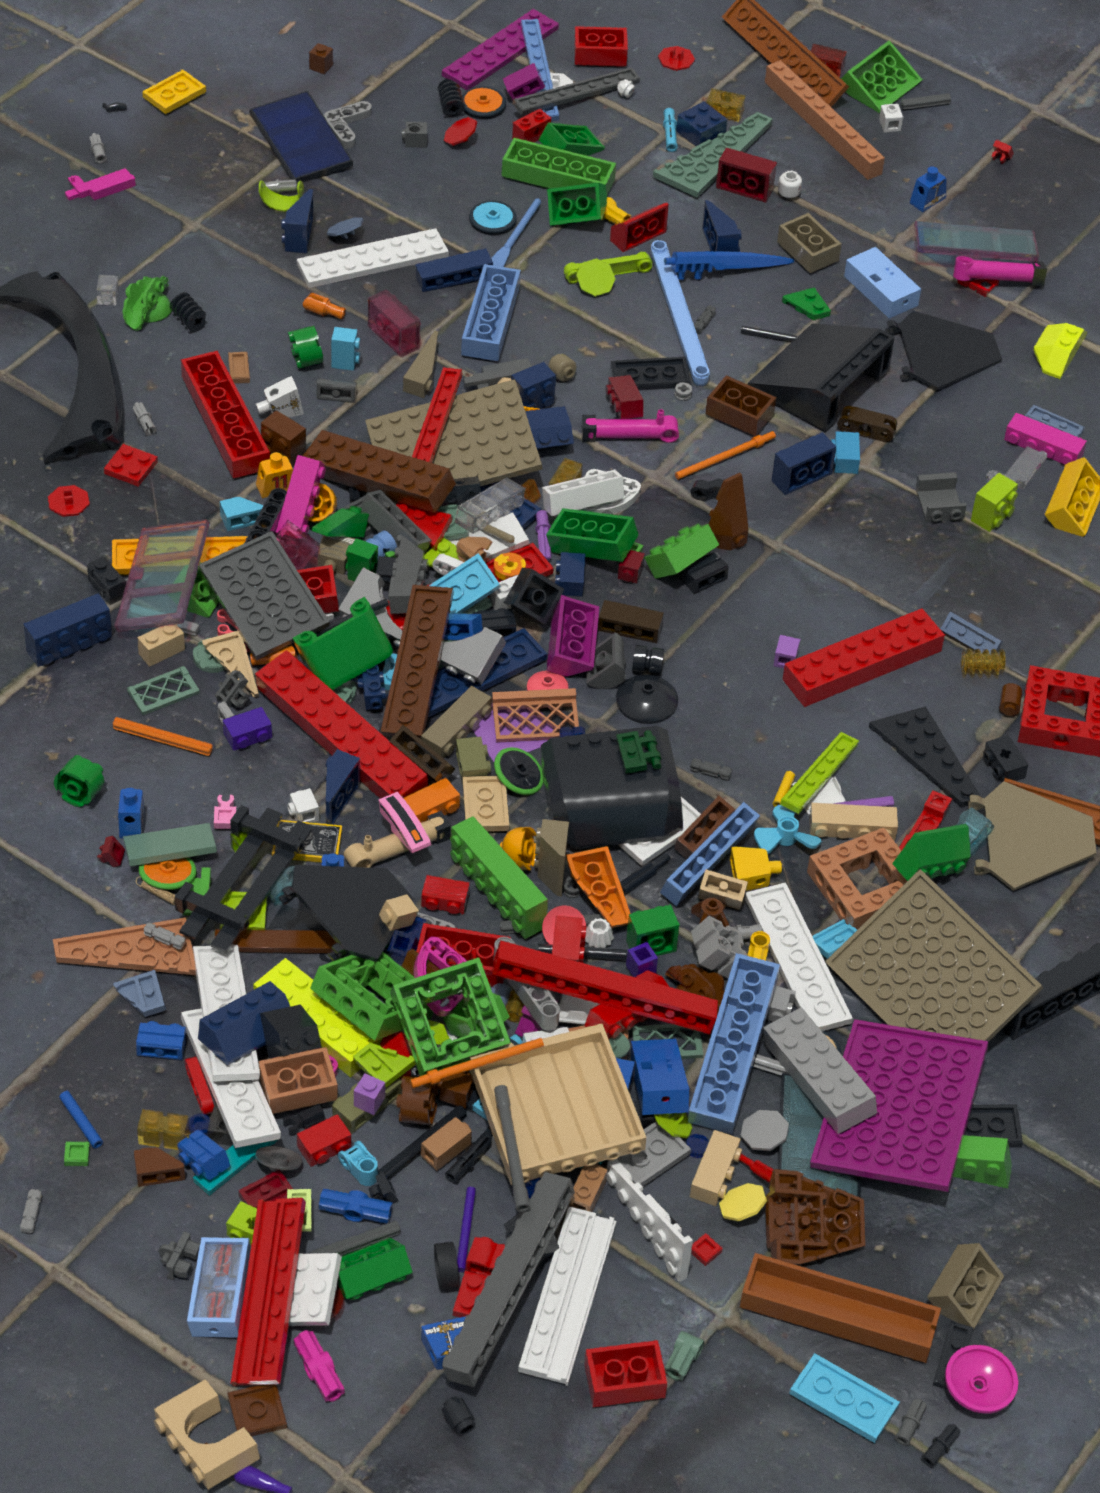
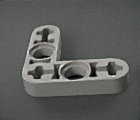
M361 101L330 110L324 114V117L344 148L348 149L355 146V134L347 124L370 117L372 106L369 102Z

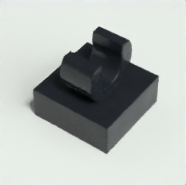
M382 1172L376 1175L378 1184L369 1188L371 1197L378 1200L386 1198L388 1202L392 1203L399 1201L394 1187L386 1174Z

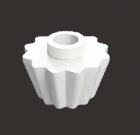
M595 918L586 928L585 942L590 947L594 946L595 948H606L607 945H611L614 936L610 924L602 918Z

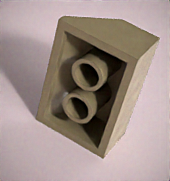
M543 819L542 828L537 827L535 854L538 855H535L534 868H538V878L556 896L562 897L569 822Z
M979 1243L958 1244L927 1298L933 1306L941 1308V1315L957 1323L975 1328L1003 1280L1004 1275Z

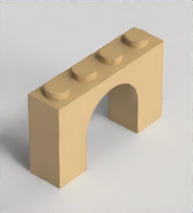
M206 1379L154 1409L156 1416L154 1424L160 1434L165 1433L170 1447L173 1450L177 1449L179 1451L183 1464L185 1466L189 1465L192 1468V1474L198 1483L203 1482L207 1489L260 1459L257 1443L244 1427L225 1439L212 1444H200L188 1437L191 1430L197 1424L221 1411L218 1394Z

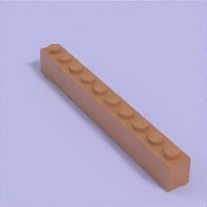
M781 60L767 65L765 83L867 180L882 175L884 156Z

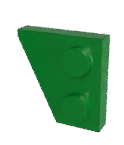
M815 287L782 297L784 304L789 302L795 306L796 311L805 314L813 321L829 317L831 314V310Z

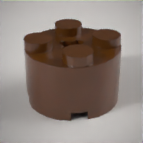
M403 1076L401 1081L402 1094H398L396 1100V1107L401 1108L399 1111V1122L422 1125L433 1124L438 1103H435V1096H438V1083L433 1085L429 1083L412 1088L410 1079L417 1077Z

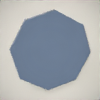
M354 217L341 221L330 227L327 235H341L342 238L347 239L346 233L349 232V234L354 235V229L360 227L364 220L363 218Z

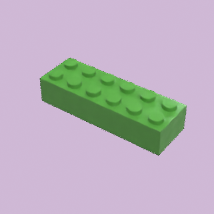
M513 138L502 159L503 177L545 188H559L599 182L606 185V194L608 195L615 181L616 163L517 138Z
M474 816L452 826L450 855L455 863L458 862L463 868L464 873L475 881L477 888L487 895L491 904L496 905L503 918L512 921L513 929L517 933H520L526 939L541 931L548 909V899Z

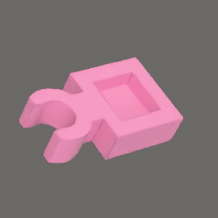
M218 795V806L214 807V829H231L230 820L236 813V807H233L234 796L230 795V800L225 802L222 801V795Z

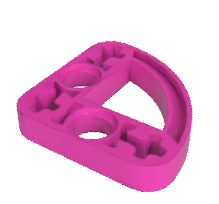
M430 937L416 957L414 978L426 975L427 958L441 970L451 967L446 963L448 958L453 959L456 964L467 962V960L441 939ZM433 946L437 948L434 951L430 949ZM462 993L461 995L447 997L449 1002L444 1007H441L440 1004L446 998L426 1005L435 1014L447 1016L464 997Z

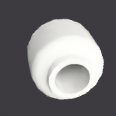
M794 171L783 173L779 177L778 192L788 199L797 197L800 194L802 186L801 176Z

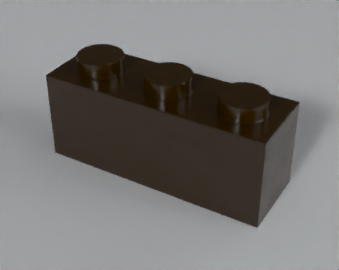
M604 600L598 619V631L610 634L617 633L620 636L657 644L663 625L664 612Z
M404 725L401 726L390 740L392 744L437 782L444 778L448 779L455 771L451 764Z

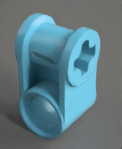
M356 1141L353 1147L345 1152L340 1151L338 1153V1158L343 1167L361 1185L371 1186L377 1182L375 1177L378 1175L377 1160L368 1152L363 1143Z

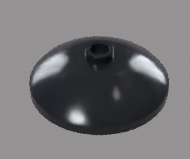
M637 675L628 678L619 686L616 693V704L620 712L628 719L642 724H656L667 720L675 713L678 706V694L675 688L661 677Z

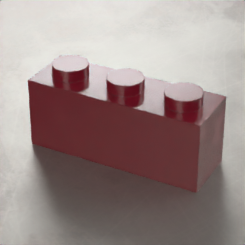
M631 375L608 377V385L605 387L606 395L610 397V403L614 405V411L618 413L620 419L643 417V398Z

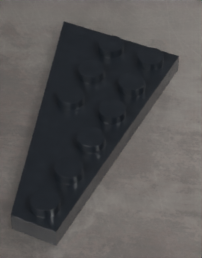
M926 706L869 722V728L873 732L877 731L882 735V739L886 743L890 742L897 749V753L919 772L922 770L928 776V780L932 783L936 782L944 789L943 793L952 798L959 807L968 806L970 795L980 796Z

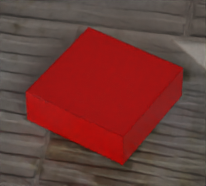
M705 1233L692 1244L691 1254L704 1266H707L722 1253L723 1248Z

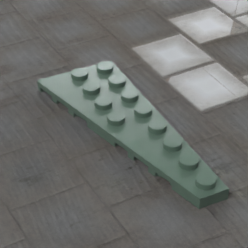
M757 112L744 119L742 124L730 127L728 132L724 134L722 132L719 133L717 138L712 141L709 139L691 149L687 155H680L676 161L666 163L664 168L660 170L655 169L653 177L698 198L717 179L719 159L725 148L744 152L772 125L773 119Z

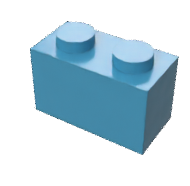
M836 432L835 439H831L836 445L835 473L858 474L860 464L859 433Z

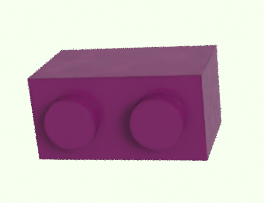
M535 63L503 78L507 92L512 100L534 94L546 88Z

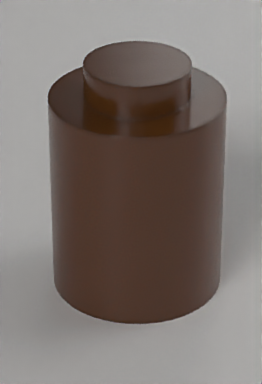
M1008 683L1002 687L999 709L1003 714L1012 716L1020 712L1022 688L1019 685Z

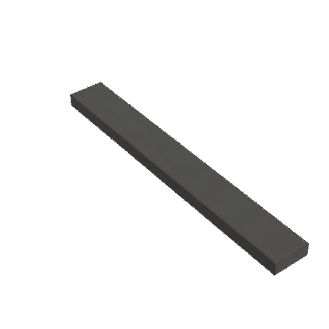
M630 67L516 98L513 100V105L521 115H525L538 109L543 110L616 90L618 83L623 80L632 81L633 85L638 84L641 78Z

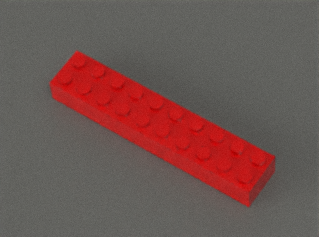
M287 650L255 673L257 688L332 756L339 749L360 758V781L380 799L396 792L404 798L428 786L427 774Z

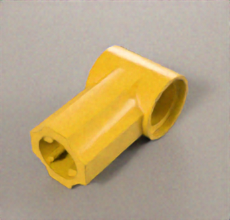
M607 197V205L602 220L606 218L617 224L631 217V215L618 208L612 198Z
M757 931L751 935L747 956L767 960L770 936L766 932Z

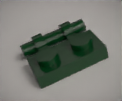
M651 730L645 731L644 737L640 738L638 731L616 734L625 773L647 770L648 762L653 765L654 769L661 768V754L657 751V740ZM642 747L648 748L649 752L643 753Z

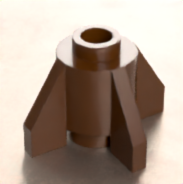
M707 898L692 907L691 913L700 918V923L708 916H711L721 921L724 927L729 925L723 912L725 904L717 898Z

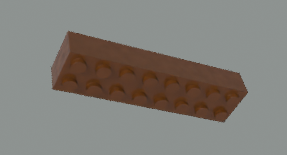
M321 430L303 455V457L318 460L325 464L326 471L323 477L325 479L369 493L381 490L391 500L436 513L456 484L449 468L325 430Z

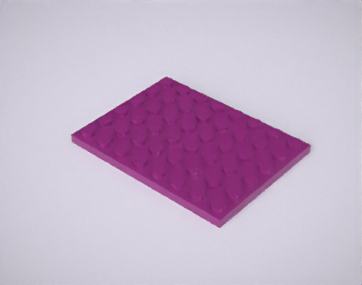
M854 1019L843 1057L876 1096L877 1114L839 1134L824 1118L811 1157V1168L949 1192L986 1057L988 1041Z

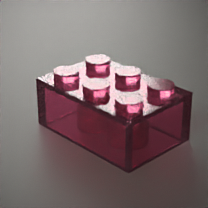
M387 289L369 297L368 327L401 358L420 349V319L411 313L407 306L403 305Z

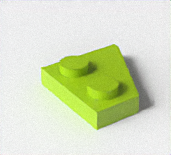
M369 1043L353 1055L354 1062L367 1075L385 1082V1088L416 1065L413 1056L408 1058L399 1055L395 1050L384 1049L380 1045Z

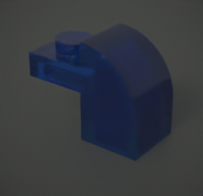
M416 916L412 925L400 928L399 931L395 930L388 947V952L402 958L406 957L408 950L413 949L417 952L423 923H427V920Z

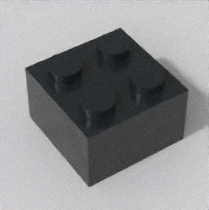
M522 567L503 603L532 622L545 625L564 589L534 569Z

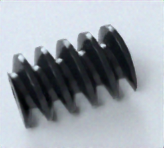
M451 79L442 80L438 85V92L443 112L450 116L461 114L464 110V103L459 84Z
M182 292L173 298L170 303V309L180 318L184 325L192 332L203 329L206 324V313L190 297V294Z

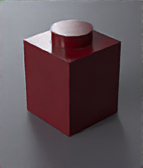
M629 550L623 562L619 564L618 579L637 584L644 567L645 553Z

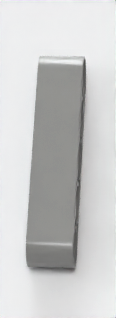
M508 937L498 938L495 941L494 957L500 940L515 944V942ZM507 979L538 1025L548 1031L556 1029L559 1024L560 1007L549 990Z

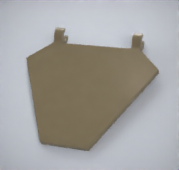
M1005 781L985 798L978 795H970V802H968L969 811L985 809L989 862L982 859L975 860V875L979 876L991 872L1014 891L1091 858L1097 853L1093 817Z

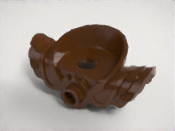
M695 964L682 967L680 965L672 966L666 970V976L680 983L675 989L718 1000V1015L725 992L723 990L724 979L721 974L715 972L708 973L705 968H698Z

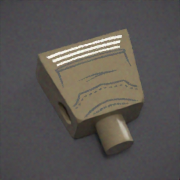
M322 535L318 550V567L332 565L333 572L345 574L347 572L346 550L349 545L353 544L355 539Z

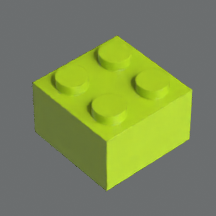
M1000 473L994 476L976 493L971 521L988 532H991L995 527H999L1007 516L1010 517L1014 512V501L1018 496V483Z

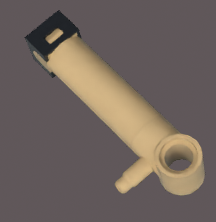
M442 811L428 815L427 821L421 823L431 842L435 841L436 844L450 840L451 825ZM394 833L372 841L370 835H366L364 845L361 843L350 845L344 851V857L350 867L370 868L372 864L409 851V849Z

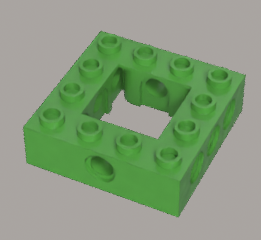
M382 952L377 962L350 955L319 966L310 989L321 999H324L333 1006L337 1012H340L349 1019L353 1025L365 1032L369 1038L376 1041L403 1030L390 991L393 985L414 979V976L384 952ZM370 986L378 995L386 999L385 1003L381 1002L375 997L374 993H370L364 987ZM426 1004L422 1005L423 1009L426 1008L427 1019H431L434 1012Z
M480 958L392 986L390 994L420 1076L426 1075L428 1071L434 1069L438 1071L469 1061L472 1056L509 1047L511 1042ZM462 993L476 1031L469 1032L467 1036L455 1040L448 1039L440 1047H437L434 1039V1030L430 1028L426 1017V1008L423 1009L422 1005Z

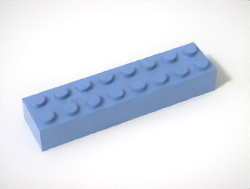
M736 953L689 1108V1123L733 1134L778 980L780 964Z

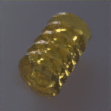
M969 648L966 650V653L964 649L962 650L961 667L963 674H966L968 669H970L972 675H974L976 669L979 670L980 675L983 674L984 669L987 670L988 675L991 674L992 669L995 670L996 675H999L1000 669L1005 670L1006 661L1003 649H1000L998 653L996 649H992L990 654L988 649H984L982 654L980 649H975L974 653Z

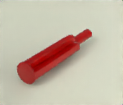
M741 1154L739 1161L751 1167L750 1170L754 1174L770 1183L774 1169L759 1160L754 1162Z

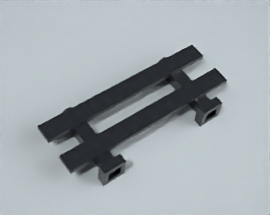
M241 805L230 820L231 834L239 837L244 832L248 835L209 890L203 896L194 892L193 884L185 882L174 897L175 911L182 914L186 909L193 911L179 930V933L195 940L207 922L212 919L224 926L212 941L211 947L227 953L242 930L245 931L248 928L250 919L296 853L301 852L305 840L313 830V826L298 820L291 831L288 832L276 827L283 817L282 813L267 807L260 819L249 815V808ZM264 842L279 847L236 909L221 904Z

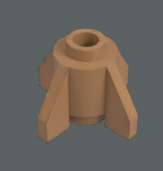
M487 537L461 538L456 545L458 558L460 561L466 562L479 553L481 558L488 562L490 558L486 556L487 553L484 549L488 550L493 542Z

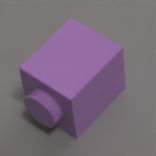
M780 635L773 666L784 668L785 663L797 659L800 639Z
M364 1074L354 1089V1107L375 1115L385 1099V1082Z

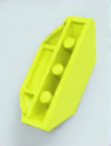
M1068 323L1047 325L1033 349L1041 365L1042 372L1061 379L1087 336V331Z

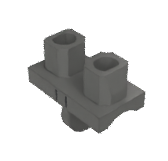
M183 1232L178 1244L171 1241L169 1245H161L158 1250L162 1256L161 1263L167 1264L166 1269L169 1271L167 1279L174 1281L176 1276L188 1278L192 1270V1263L184 1261L186 1256L195 1260L198 1259L200 1244L191 1240L190 1233Z

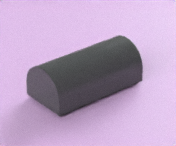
M318 378L317 399L355 403L357 393L356 382Z

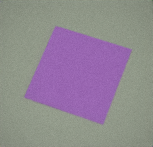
M521 709L518 713L526 718L531 711ZM493 710L473 730L477 737L482 738L483 745H487L488 754L493 762L496 755L505 748L513 747L529 752L540 748L547 741L496 742ZM498 710V715L504 719L511 714L507 710ZM534 715L529 721L538 726L543 720ZM515 716L509 721L515 727L522 722ZM546 723L541 730L545 733H551L553 728ZM525 724L520 731L524 734H530L533 729ZM505 725L500 729V735H509L512 732Z

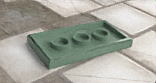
M210 823L123 836L130 866L217 852Z

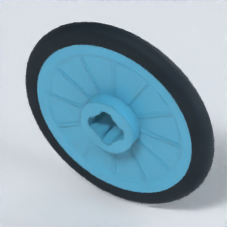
M495 200L480 202L469 213L472 225L478 230L487 233L507 231L514 226L517 219L516 212L510 205Z

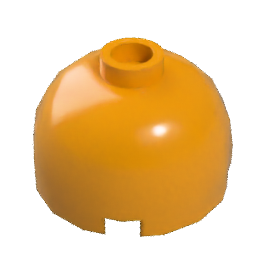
M319 483L320 493L313 503L315 507L312 517H309V521L319 523L334 514L337 508L335 493L331 488L322 483Z
M531 827L514 828L505 835L503 842L500 843L501 848L521 870H532L530 866H534L535 855H538L535 854L536 843H534L533 837L536 836V832Z

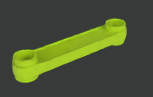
M646 252L601 260L611 266L614 275L633 272L645 273L652 268V260ZM568 263L565 265L564 275L569 283L578 282L576 274L582 263Z

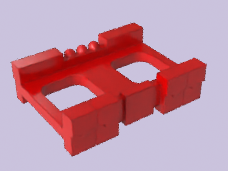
M957 279V283L965 287L969 286L970 289L976 290V293L984 297L998 286L1000 281L990 279L963 281ZM983 282H988L992 286L989 289L981 286L980 284Z

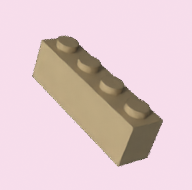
M811 803L809 815L810 835L858 838L884 827L895 841L898 829L897 807Z

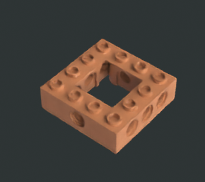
M884 827L811 855L809 858L807 873L840 920L844 919L847 925L850 924L857 930L907 882L892 864L901 850ZM872 860L879 869L878 873L884 876L889 885L861 895L848 877V874L859 869L864 870L868 868Z

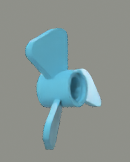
M782 805L776 806L772 813L778 822L777 828H756L754 831V839L759 849L767 850V854L778 844L791 846L797 840L808 848L816 849L821 845L822 841L819 837L798 832L799 822L794 818L795 812Z

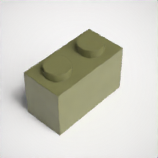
M481 737L456 739V757L461 783L463 777L487 776L491 773L490 761H486V757H488L487 745H483Z

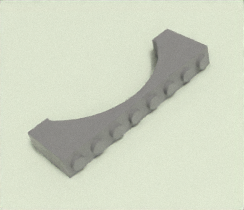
M365 568L361 570L339 607V611L343 615L342 617L351 614V605L363 597L368 600L370 605L384 599L383 586L385 582L380 575ZM386 607L374 612L387 638L394 641V644L399 647L402 630L391 620ZM484 627L482 632L471 637L453 642H443L439 666L440 664L445 666L446 670L454 675H457V673L463 675V678L472 684L477 682L482 685L504 648L506 641L502 635Z

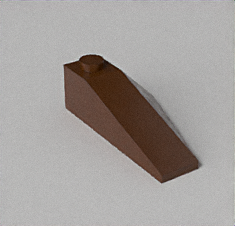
M737 473L723 480L716 497L717 505L709 513L711 517L709 526L719 543L716 547L718 549L731 551L747 543L749 528L743 476L741 473Z

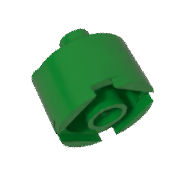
M314 326L288 332L290 343H293L290 346L293 357L297 356L295 358L297 369L324 362L322 349L318 341L319 338Z
M75 755L55 776L54 787L56 791L60 790L63 794L61 798L67 803L77 807H82L84 804L88 805L104 786L103 768L101 765L82 758L80 755Z

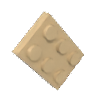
M498 776L463 777L465 820L474 816L486 831H509L506 786L499 780Z

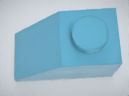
M241 497L220 501V516L227 531L254 525L264 505Z

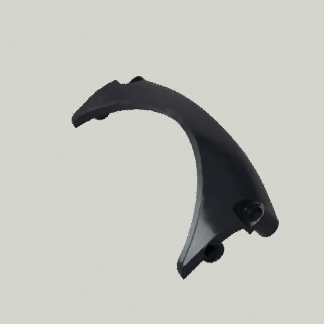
M38 271L16 277L1 286L0 302L12 301L13 303L27 302L36 304L58 315L70 329L77 349L78 378L74 397L62 426L43 453L45 465L60 456L65 458L76 456L79 451L78 446L87 442L96 441L98 445L105 443L110 449H116L123 443V403L119 376L107 338L89 306L59 272H53L43 278Z

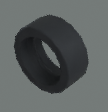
M454 1242L434 1244L435 1269L439 1288L458 1287L459 1272Z

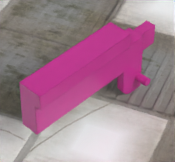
M126 168L87 182H83L79 176L68 177V181L75 189L66 191L65 196L69 201L87 196L97 200L136 186L135 177Z

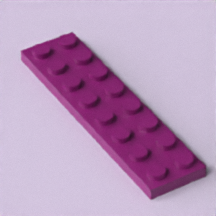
M532 9L444 68L442 76L453 80L467 91L526 52L521 20L538 19L542 39L557 31L559 23Z

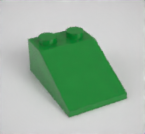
M547 123L539 138L542 145L586 156L605 149L604 145L587 126Z

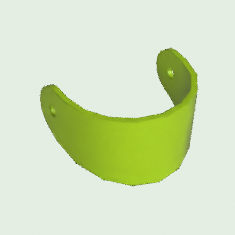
M263 180L259 182V194L262 201L268 207L277 211H287L302 197L304 192L302 181H299L297 184L298 194L295 196L277 194L270 190Z

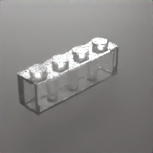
M506 477L459 505L455 523L474 534L484 529L488 524L497 521L505 514L507 515L515 508L520 507L525 499V488Z

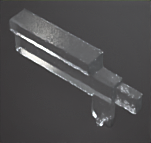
M1027 446L1004 476L1018 483V487L1024 490L1046 461L1047 453L1042 450L1039 452ZM991 470L986 474L985 478L991 480L1000 472Z

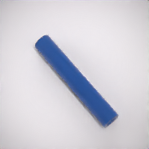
M64 1091L59 1096L60 1100L94 1149L99 1148L103 1144V1140L71 1093Z

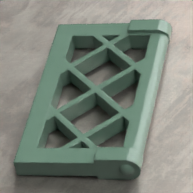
M185 666L127 687V692L142 715L200 694L199 688ZM180 674L183 677L182 680L172 678ZM165 681L163 688L154 686V684ZM168 683L179 684L177 691L166 689ZM182 686H187L190 688L189 690L180 692ZM146 688L144 695L138 694L136 692ZM149 690L159 691V697L147 696ZM164 693L173 695L166 699H161ZM146 700L154 703L145 706L144 701Z
M674 1024L634 1025L631 1028L633 1041L651 1040L654 1035L659 1039H673L678 1034L686 1040L679 1047L681 1059L703 1058L700 1031L693 1030V1035L689 1037L682 1030L692 1029ZM662 1031H674L668 1038L659 1033ZM642 1032H651L646 1039L639 1035ZM689 1043L695 1046V1050H683Z

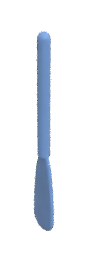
M539 198L533 201L505 245L491 258L493 266L504 267L509 257L510 249L541 204Z

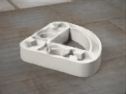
M591 469L586 473L585 477L605 471ZM623 477V499H619L614 503L599 504L597 507L583 508L581 511L602 513L605 510H609L613 514L622 512L638 499L641 485L634 479Z

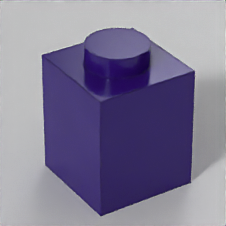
M647 942L628 949L626 967L633 977L647 970L656 973L658 957Z

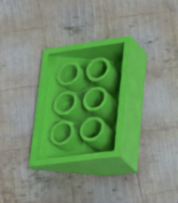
M890 40L847 71L841 78L849 86L846 90L849 96L880 113L881 105L894 103L923 80Z

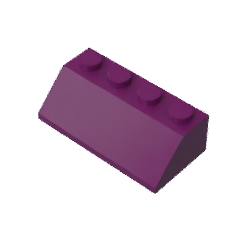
M563 595L560 596L552 614L546 671L566 677L590 671L594 668L599 606Z

